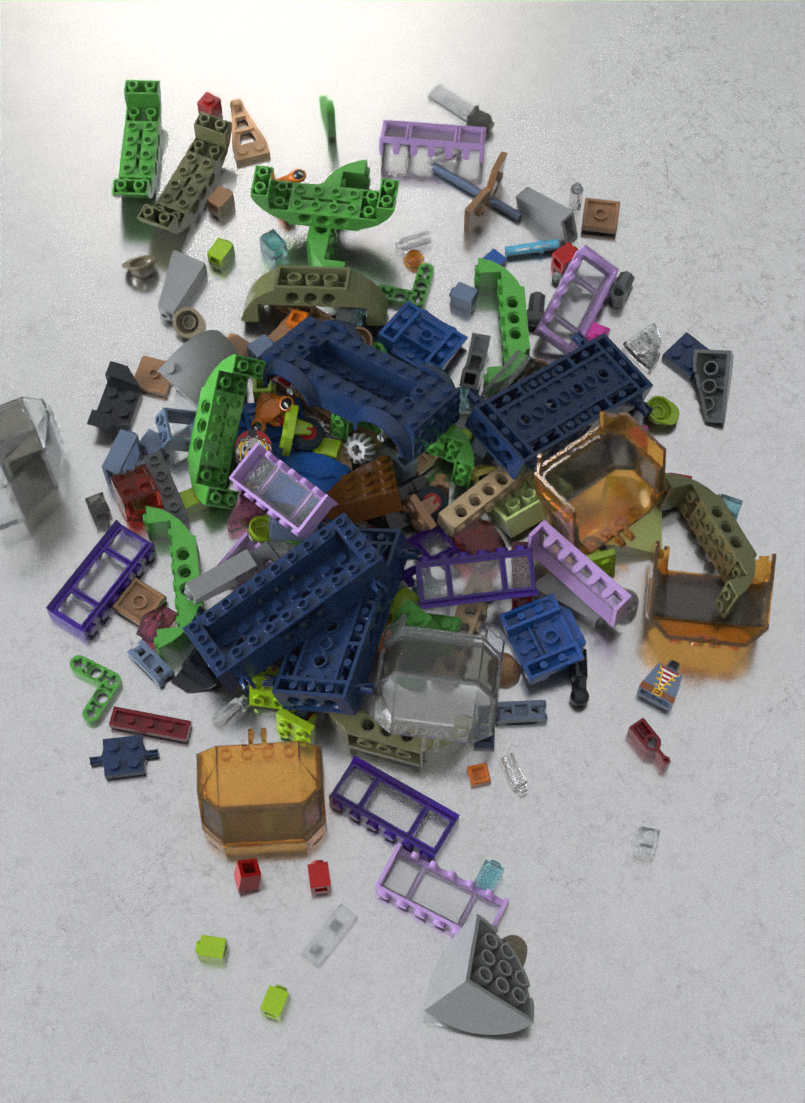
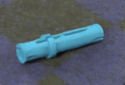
M558 238L545 241L539 239L538 242L505 246L506 257L537 252L543 254L544 251L559 249ZM548 245L547 247L534 248L535 246ZM529 247H530V249H527V250L515 251L516 249H522V248H529Z

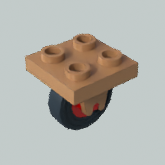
M425 486L416 494L406 495L401 498L402 512L406 515L408 514L411 519V525L414 529L419 530V532L432 530L436 527L437 524L434 520L438 519V513L448 506L445 492L436 486Z

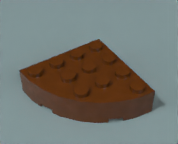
M391 455L379 456L376 460L355 469L349 474L343 475L327 493L338 505L333 506L324 519L329 518L333 521L342 513H345L353 523L402 511L401 495Z

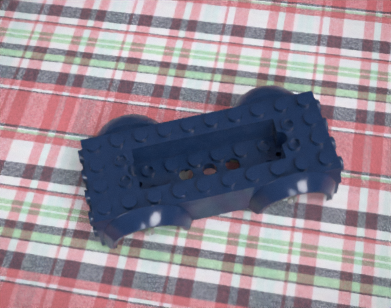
M308 316L262 353V360L266 361L263 374L265 387L268 388L270 380L276 375L291 383V386L287 388L288 394L293 395L298 390L303 395L308 406H320L354 424V430L357 431L358 424L361 421L376 425L383 431L377 436V439L383 442L387 437H390L396 444L400 457L415 460L419 455H422L431 444H434L460 418V390L455 388L452 379L443 369L433 364L424 363L411 366L364 343L356 328L343 320L329 319L319 321Z

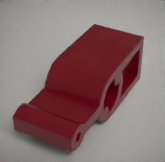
M643 717L629 727L627 734L646 757H654L660 764V768L665 771L670 765V758L665 756L660 750V737ZM648 744H653L655 747L650 748Z

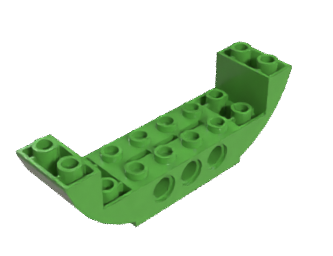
M125 79L126 116L118 179H113L112 195L114 198L151 199L156 190L162 137L160 80Z
M367 160L355 161L338 168L319 185L365 190L370 188V167L367 166ZM309 226L306 245L308 262H311L312 266L346 267L345 262L330 260V258L334 257L335 248L333 243H337V229Z
M256 165L250 197L261 209L278 219L287 221L289 224L360 232V229L378 226L392 216L396 206L399 180L381 178L379 191L275 180L274 167Z
M478 258V265L474 267V286H478V293L497 292V300H499L498 315H500L499 327L500 331H502L501 346H503L502 361L504 366L487 367V374H483V395L487 394V399L519 381L522 367L529 361L530 341L524 286H520L517 279L501 265L491 260Z
M238 354L231 355L218 364L209 376L205 386L201 388L187 461H189V474L193 490L203 505L231 510L236 509L239 492L227 489V480L248 379L250 377L262 380L266 361Z
M332 413L330 434L347 440L353 431L354 424ZM361 421L358 424L360 427L378 434L383 432L379 427L369 422ZM454 423L425 452L455 463L451 482L469 488L474 467V453L468 437Z
M146 506V514H143L144 525H146L147 534L150 533L152 540L169 538L171 544L169 545V550L172 557L171 570L174 576L173 589L176 596L174 602L175 609L177 610V627L157 629V637H154L157 655L161 656L164 662H167L182 653L192 643L182 628L192 622L195 615L199 617L198 609L205 612L204 602L194 605L192 601H188L184 594L185 584L201 575L200 554L196 536L191 535L178 518L159 508Z

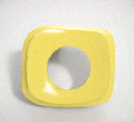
M474 466L471 476L474 485L479 482V476L491 473L496 469L495 466Z

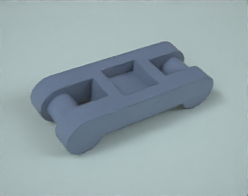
M141 639L134 649L131 648L127 651V654L161 687L165 683L164 681L168 677L174 676L175 673ZM144 651L145 654L140 657L139 654ZM161 668L163 672L158 675L156 671Z
M546 701L495 703V710L498 715L496 716V724L547 722L548 717L545 713L547 708ZM531 709H537V713H532ZM505 710H511V714L505 715Z

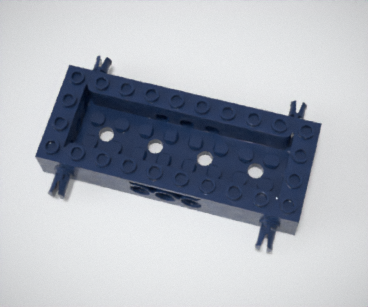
M580 331L574 333L571 340L579 348L487 400H483L476 389H474L473 393L470 391L467 394L466 398L474 407L465 426L513 480L533 470L542 481L551 473L542 464L635 407L644 418L653 412V408L644 402L653 384L605 333L591 341H587ZM574 389L580 390L581 393H577ZM548 404L554 405L555 408L549 407ZM521 419L527 420L529 424L523 423Z
M342 513L333 521L325 518L328 523L327 525L321 521L319 524L321 529L206 612L198 609L199 617L195 615L194 620L182 628L229 694H232L240 687L243 688L245 693H250L247 685H250L255 690L256 684L251 679L372 591L378 597H382L380 589L386 594L388 593V588L384 583L392 578L393 574L383 557L345 513Z
M357 527L383 557L393 574V577L384 583L388 588V593L386 594L380 589L382 597H378L372 591L285 654L278 676L264 675L267 680H262L263 687L273 688L272 694L283 709L356 715L362 696H375L373 691H377L376 683H367L407 559L420 560L418 555H421L420 548H411L401 529ZM337 625L335 630L329 631L330 628ZM325 659V662L322 665H317L318 662H321V660Z

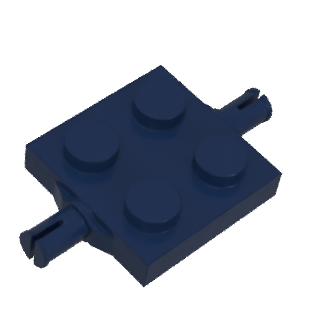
M143 734L103 739L102 756L90 757V765L103 764L105 779L146 774L145 765L147 758L159 757L158 749L146 750Z

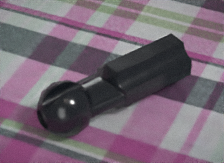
M586 649L582 651L585 659L570 665V680H572L570 700L577 707H582L589 701V693L586 686L588 677Z

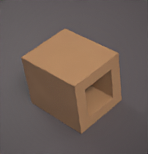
M219 185L207 198L208 209L222 218L235 205L233 192Z

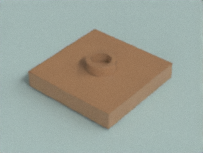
M503 151L500 152L487 183V187L491 189L490 199L504 175L503 168L508 153Z
M484 187L465 208L464 231L470 233L490 210L491 189L488 187Z
M585 198L581 230L616 234L620 202Z
M142 356L134 376L142 392L167 397L171 384L158 372L166 361Z
M135 577L112 608L145 629L165 603L167 597Z

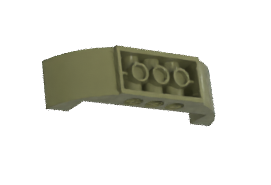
M202 111L193 123L195 132L193 142L155 205L144 204L137 216L139 221L173 234L180 233L188 226L190 227L220 176L230 144L232 122Z
M279 265L277 269L262 275L251 286L246 297L241 321L259 322L263 305L366 308L367 325L385 326L389 302L382 290L373 281L360 273L352 271L351 267Z
M663 473L651 495L652 501L656 504L659 511L679 507L680 512L689 523L690 528L695 533L699 543L725 583L724 588L714 602L717 610L725 618L734 610L752 583L755 575V557L757 553L720 494L716 495L708 487L691 478L678 474Z
M358 710L356 715L325 713L331 727L346 741V746L423 767L424 763L437 762L459 752L468 744L475 732V720L468 715L455 716L451 733L448 737L440 731L430 732L421 726H408L403 721H390L385 716H372L363 710Z

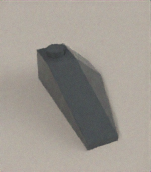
M694 349L693 371L706 423L725 424L734 355L732 351Z

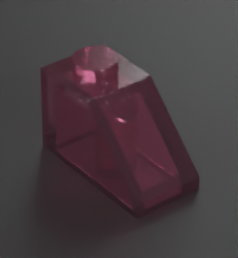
M245 492L240 493L226 523L228 532L232 533L248 527L254 517L263 516L265 510H262L255 504L257 502L256 499L252 502L244 496Z
M165 605L151 610L143 615L136 635L140 636L145 642L153 644L154 637H157V629L170 628L176 620L177 613Z

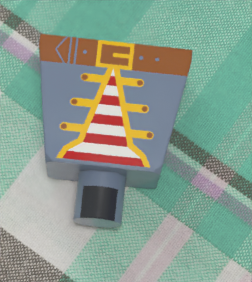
M670 660L667 666L658 663L640 683L637 693L671 711L683 678L681 674L677 673L680 664L674 660Z

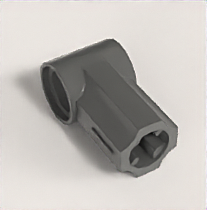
M628 271L620 272L610 292L609 304L612 307L620 308L624 305L626 296L635 280L632 273Z
M535 291L530 293L529 308L527 310L528 326L537 327L544 314L546 295L542 294V292Z

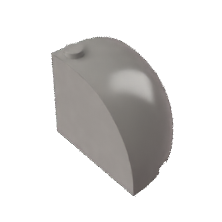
M208 330L192 337L180 346L161 366L158 372L180 394L198 408L201 388L205 386L213 370L227 357L234 354L239 355L233 343L222 332Z
M479 914L473 916L457 932L442 954L429 984L424 1011L451 1027L470 1033L502 1035L520 1031L534 1023V1001L529 995L528 988L530 983L527 974L508 941L503 942L496 934L498 930Z

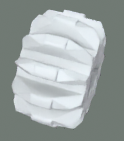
M355 433L347 438L348 442L344 443V446L347 448L344 453L349 454L347 460L353 459L354 464L360 462L361 465L365 464L366 461L372 460L371 455L376 453L372 449L376 444L370 443L372 437L366 439V433L361 435Z

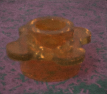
M412 249L408 251L403 261L409 263L412 268H417L419 263L424 261L425 257L420 251Z

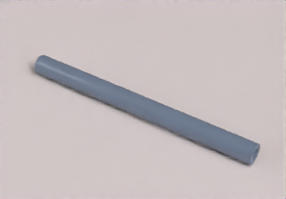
M437 163L432 168V171L475 196L482 190ZM491 197L490 205L517 221L522 218L523 213L496 197Z

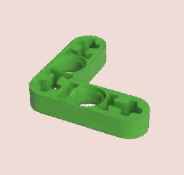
M327 95L318 96L327 138L337 137L333 100H328Z
M430 263L419 265L412 290L388 285H379L378 287L382 292H385L389 305L402 307L409 301L423 309L434 277V267ZM425 270H429V272H427L426 278H424L423 272H425ZM422 283L427 287L425 289H418L417 285ZM399 294L405 296L401 301L395 299ZM418 295H420V301L415 303Z
M76 655L70 660L72 672L98 685L82 712L85 722L89 725H95L102 719L119 692L122 680L116 672L84 656ZM82 662L83 666L85 667L83 668L79 666L78 668H76L75 664H80ZM95 669L101 671V675L97 678L91 677V672ZM105 675H106L107 679H109V680H111V681H113L114 679H116V682H117V683H116V684L113 683V684L110 686L109 681L106 680V679H104V678H105ZM101 694L108 696L104 703L97 701L98 696ZM95 710L96 717L92 716L89 719L88 713H93Z

